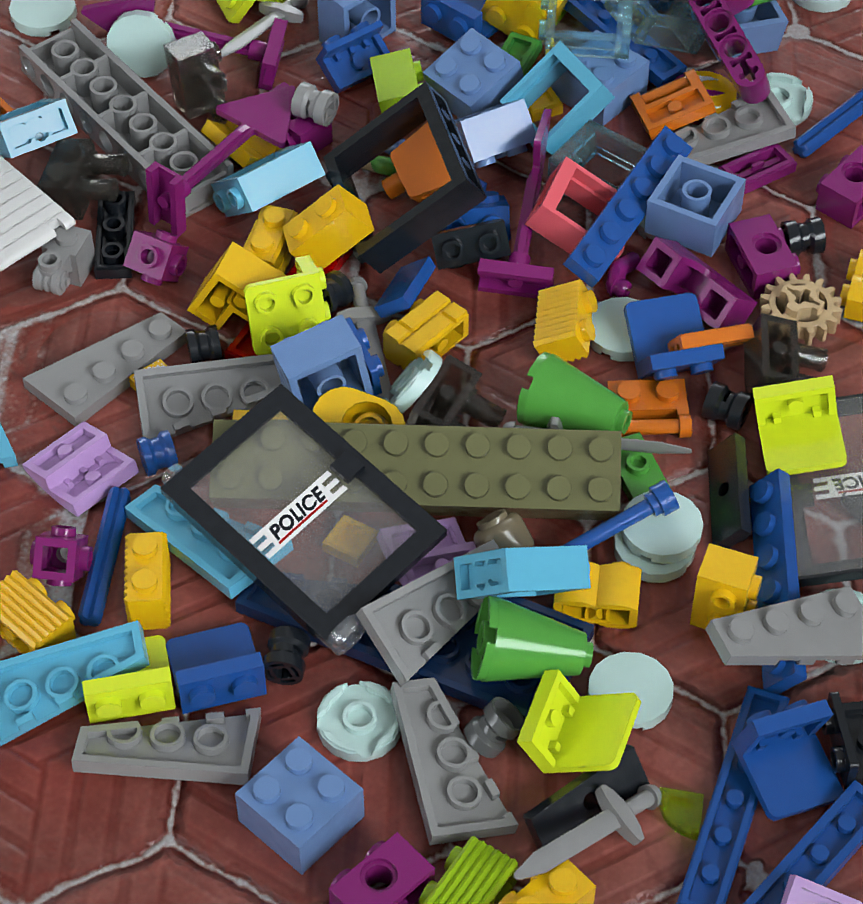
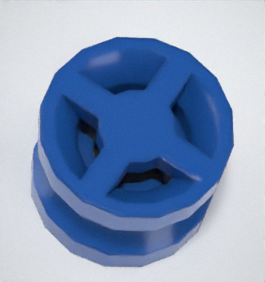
M168 430L159 432L157 437L151 439L144 436L136 438L140 459L147 476L155 475L158 469L167 467L170 470L179 468L175 446Z

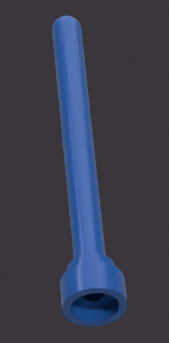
M662 480L649 487V493L643 495L645 500L562 546L587 545V550L652 514L655 517L660 514L663 516L669 515L680 508L678 501L666 481Z

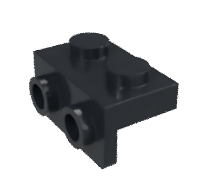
M503 219L443 230L431 237L438 270L459 268L466 264L479 262L480 258L497 260L511 255L507 230Z
M829 692L827 703L833 716L821 727L824 735H829L831 739L830 760L834 773H840L844 789H847L854 780L863 785V701L842 703L839 692Z

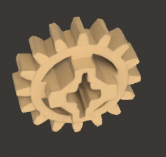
M791 273L788 281L777 277L775 278L774 286L770 284L765 286L764 294H761L759 320L766 322L765 330L767 332L778 331L776 339L781 340L785 336L791 337L792 345H795L798 339H804L807 346L811 345L812 338L814 337L824 342L827 333L834 334L837 324H840L843 310L840 308L842 299L841 297H834V287L823 288V279L820 278L814 283L810 281L809 274H805L803 279L800 280L797 279L794 273Z

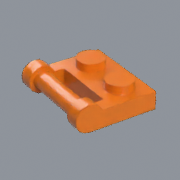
M694 69L684 72L683 77L644 94L637 92L629 96L631 105L651 140L657 136L665 125L674 131L716 113L714 102Z
M685 379L607 381V388L628 401V410L633 413L630 426L626 433L622 434V437L640 432L641 435L678 434L679 438H691L692 419L689 414Z

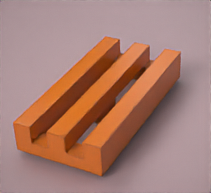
M747 323L680 334L669 341L667 345L669 352L720 343L723 344V348L742 345L744 342L749 341V339L755 338L752 324L749 325Z

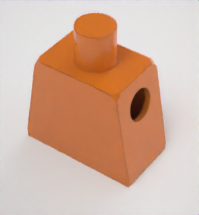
M428 122L391 152L390 159L397 172L383 179L381 183L390 199H394L407 192L412 200L420 203L451 181Z

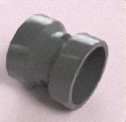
M495 697L485 706L482 716L473 717L465 725L464 733L474 750L480 755L492 759L505 749L507 739L513 740L520 735L525 720L517 707L510 701L502 697Z

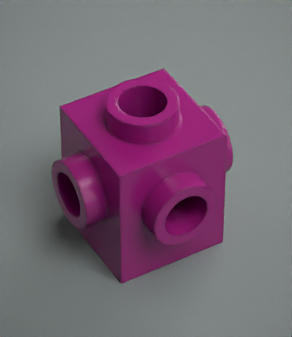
M157 229L156 233L135 230L123 266L142 273L140 279L154 285L162 286L163 281L178 282L179 277L184 273L187 266L186 255L189 247L177 243L178 236L164 230Z
M52 525L51 531L37 535L30 549V564L33 565L32 578L46 579V584L68 587L72 586V582L84 577L85 571H90L93 560V548L88 546V535L76 534V527L66 525ZM61 548H68L67 560L61 556Z

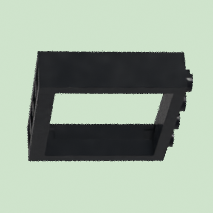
M426 81L323 157L328 170L326 178L330 185L335 187L339 184L360 199L351 175L425 121L429 124L451 181L374 236L373 233L369 234L352 248L355 257L361 264L366 262L380 274L487 198L446 100Z

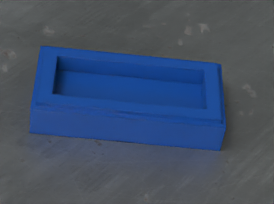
M430 256L400 267L374 307L381 318H386L411 308L435 270L436 265Z

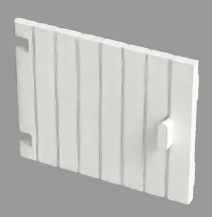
M0 155L1 272L57 236L54 231L55 228L61 225L67 230L74 226L76 222L69 213L64 211L62 207L44 194L42 190L24 177L22 173Z

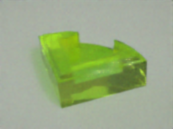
M660 787L662 799L659 808L664 820L682 836L698 840L704 794Z

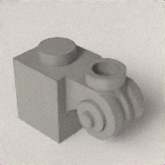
M61 225L54 229L57 236L41 247L42 254L39 256L38 265L32 274L34 289L44 290L45 292H51L60 296L70 284L79 287L83 285L95 263V250L91 230L75 226L65 230Z

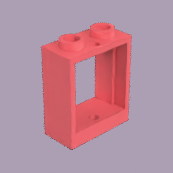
M566 156L549 175L525 225L570 254L587 230L556 210L563 194L598 216L616 192V189ZM625 246L621 249V251L614 260L618 259L621 256Z

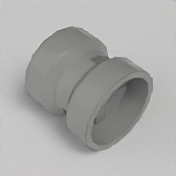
M302 82L293 95L291 112L294 116L303 119L307 117L313 118L314 123L327 127L336 116L339 107V95L326 89L319 91L315 85Z

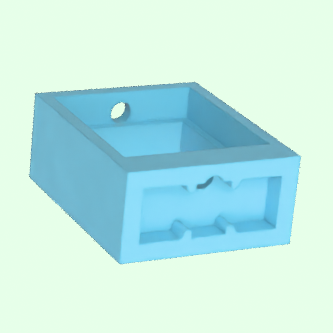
M561 41L500 100L501 103H506L524 98L527 108H529L567 69L589 90L549 131L546 150L553 157L572 141L615 98ZM533 123V127L536 133L538 127Z
M65 98L42 99L0 115V155L3 158H14L78 133Z
M309 141L280 149L211 184L214 190L213 199L218 209L224 212L226 217L251 213L326 174Z
M587 545L502 548L453 557L457 600L484 599L488 595L500 598L531 597L591 588Z

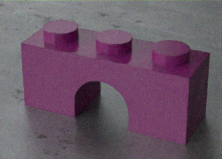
M655 237L636 267L637 270L662 289L670 290L677 294H695L698 299L702 320L714 329L744 324L758 303L677 241Z

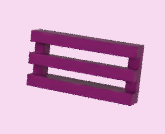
M777 143L757 149L719 166L718 169L745 178V195L795 172L797 162Z

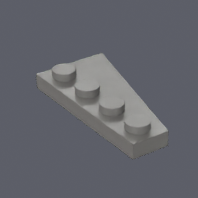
M770 89L768 97L760 103L749 104L740 97L731 102V108L724 112L706 116L703 118V123L694 128L686 126L676 131L675 134L693 148L687 158L709 165L796 138V126Z
M160 312L24 377V388L76 427L129 388V376L134 374V370L143 369L159 359L164 361L187 343L186 329Z
M266 354L134 370L142 437L151 439L157 437L158 433L164 430H168L171 437H175L213 423L214 419L230 417L233 415L234 409H252L281 384L273 355Z
M493 539L464 555L500 548ZM454 560L362 607L356 613V616L402 687L479 611L483 599L457 600Z
M851 586L713 619L705 628L724 665H776L778 661H796L797 665H813L816 660H835L836 665H852L856 660H863V606Z
M432 677L408 680L402 687L398 682H392L390 693L429 845L469 840L471 836L485 838L516 833L519 825L512 812H507L499 798L501 794L492 778L488 779L478 761L479 754L466 741L459 728L460 721L436 679Z
M261 707L245 709L246 715L224 717V711L205 713L206 719L180 722L179 716L165 717L155 725L141 726L138 721L80 727L71 759L73 772L245 785L250 780L261 724Z

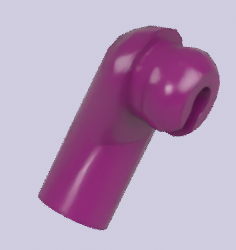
M629 252L611 263L605 284L607 293L611 297L614 295L616 297H628L631 293L628 289L632 288V284L625 280L627 274L636 270L641 260L637 253Z

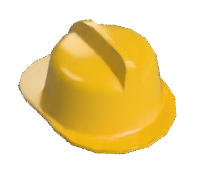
M339 387L330 389L319 397L313 407V412L327 423L405 425L404 416L395 405L387 400L354 388Z

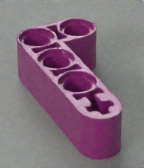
M689 0L699 27L740 97L749 104H757L764 101L770 94L771 88L765 69L734 15L750 7L755 0ZM736 54H741L738 57L731 58ZM751 74L753 81L750 82L745 76Z

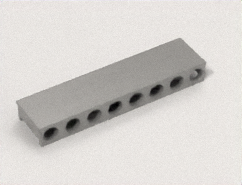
M76 18L70 20L71 28L30 48L25 44L18 46L22 72L50 99L65 98L73 121L146 192V168L156 161L182 176L215 147ZM228 158L191 189V194L185 198L186 218L215 203L213 199L214 190L211 184L234 173L233 163Z

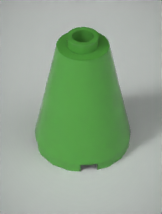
M543 352L537 357L527 374L533 377L530 388L528 390L522 387L517 405V421L523 424V426L547 428L549 419L553 416L559 417L563 429L622 431V434L626 433L633 415L632 411L628 410V401L556 354Z
M488 595V597H484L474 634H478L477 647H472L471 676L473 680L492 682L542 678L545 670L557 669L564 676H576L581 674L583 667H590L594 646L593 642H587V634L498 596Z

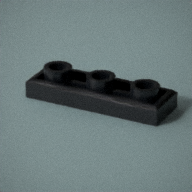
M112 190L98 193L94 263L95 279L133 278V269L123 266L135 231V191Z
M733 433L707 451L712 544L728 549L739 542L745 541L752 534L745 438L737 433Z
M626 744L620 764L614 770L584 772L522 815L537 849L542 848L601 813L602 810L595 795V791L601 785L606 784L626 801L638 792L640 786L650 784L633 746Z

